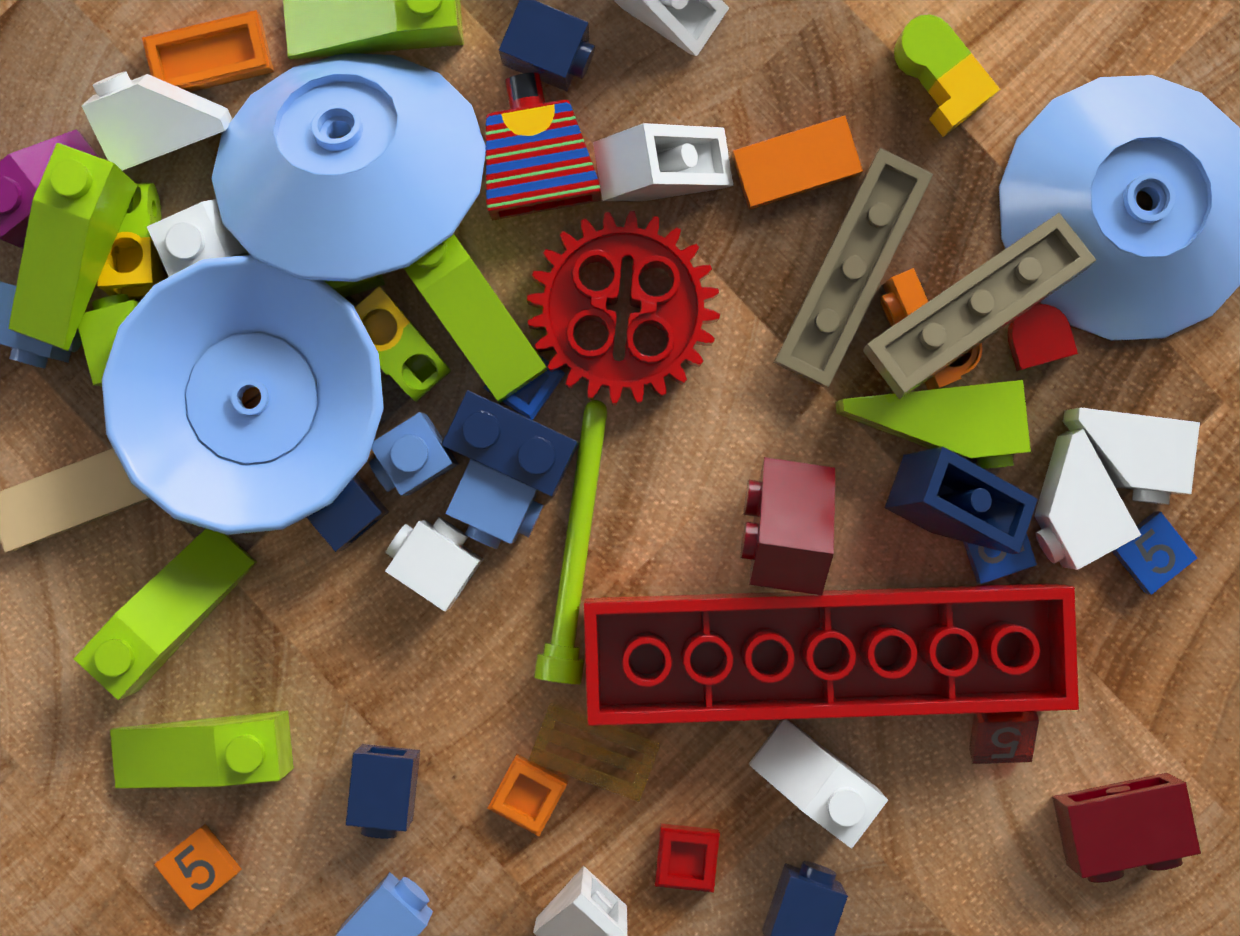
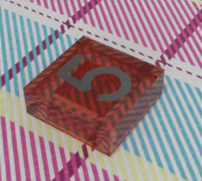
M1037 712L974 713L969 745L972 763L1032 762L1039 725Z

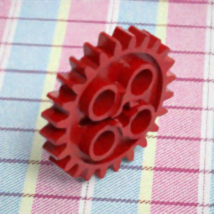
M610 211L605 212L603 229L595 231L587 219H582L581 233L583 238L577 241L564 231L560 233V239L565 252L561 255L555 251L545 249L543 256L552 267L551 272L533 271L532 279L545 288L544 293L527 295V303L529 305L543 309V314L528 320L529 329L546 330L547 335L535 344L536 351L545 352L554 349L556 355L548 364V370L554 372L567 366L570 372L567 376L566 387L571 389L582 379L588 381L587 390L588 399L593 400L601 387L609 388L611 404L617 405L622 390L630 389L635 403L641 404L644 387L648 385L661 398L666 395L665 377L669 375L674 381L683 385L687 378L681 364L686 362L692 366L700 367L704 360L693 348L694 345L712 346L715 338L710 333L701 329L702 324L718 322L720 318V313L704 308V303L718 296L719 289L701 287L700 283L711 273L712 267L711 265L693 267L691 261L697 254L699 246L694 244L680 250L676 246L681 233V229L678 227L672 230L665 238L658 235L659 217L657 216L651 219L646 229L637 227L635 211L629 212L624 227H616ZM624 257H631L633 260L630 305L640 308V313H630L627 324L625 357L621 361H616L613 358L617 316L615 311L607 310L606 306L617 303L622 259ZM599 262L610 268L613 273V281L607 288L593 291L582 284L579 279L580 272L590 263ZM649 268L662 269L669 275L672 288L662 296L654 297L648 295L639 285V276ZM593 320L605 327L608 332V339L603 347L589 351L577 345L573 336L579 324ZM644 326H653L661 330L666 337L667 346L665 350L656 356L641 354L633 343V336L637 330Z

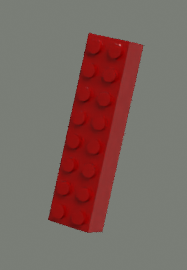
M1058 583L824 590L822 596L793 591L585 598L588 726L1079 710L1075 587Z

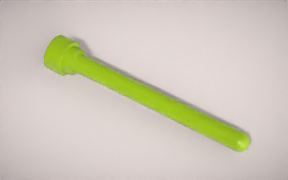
M599 400L588 402L584 408L551 643H545L544 653L537 654L534 678L565 684H581L584 660L579 659L580 648L574 645L607 419V407Z

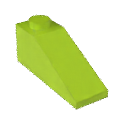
M283 0L287 55L289 59L464 45L460 0Z
M60 143L56 144L32 200L8 329L57 348L69 350L138 186L115 163Z
M454 234L409 267L404 268L499 403L548 370Z
M1023 380L913 391L901 399L894 393L847 398L835 402L836 414L930 449L943 446L965 459L976 458L977 466L983 469L1014 466L1013 454L1031 452Z
M205 529L121 607L75 656L74 660L117 700L139 692L254 567L257 561L228 535Z
M288 710L110 729L115 788L221 787L280 781L294 769Z

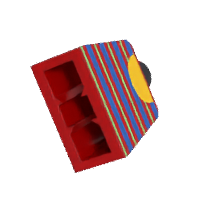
M523 73L507 78L505 84L510 109L486 115V203L492 221L601 201L599 180L570 101L559 100L545 103L541 78L538 73Z

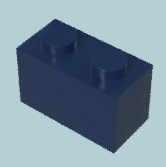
M467 390L442 445L553 497L579 443Z

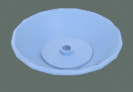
M338 54L294 66L251 94L229 123L226 131L221 135L211 180L222 223L254 259L299 279L357 282L409 267L454 234L480 194L486 145L472 105L440 73L395 55Z
M1153 75L1100 77L1052 99L1017 137L999 185L1001 240L1006 249L1056 214L1060 213L1096 259L1087 270L1040 302L1041 304L1051 305L1059 309L1068 319L1070 326L1111 341L1162 339L1211 317L1240 286V128L1202 93ZM1139 191H1144L1151 196L1153 204L1150 211L1143 210L1138 206L1136 196Z
M251 255L203 259L155 284L118 327L102 377L106 435L130 482L172 518L225 535L283 530L332 504L367 462L384 409L379 353L354 306L323 280L299 279L258 261ZM251 387H257L261 393V401L256 407L247 409L242 403L243 393Z

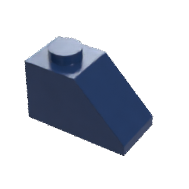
M942 446L903 455L884 508L930 533L1010 554H1019L1038 499Z

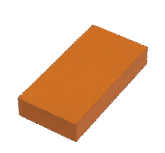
M257 10L142 37L151 76L188 92L274 72L261 15Z
M845 115L733 150L731 154L749 210L861 175L863 172Z

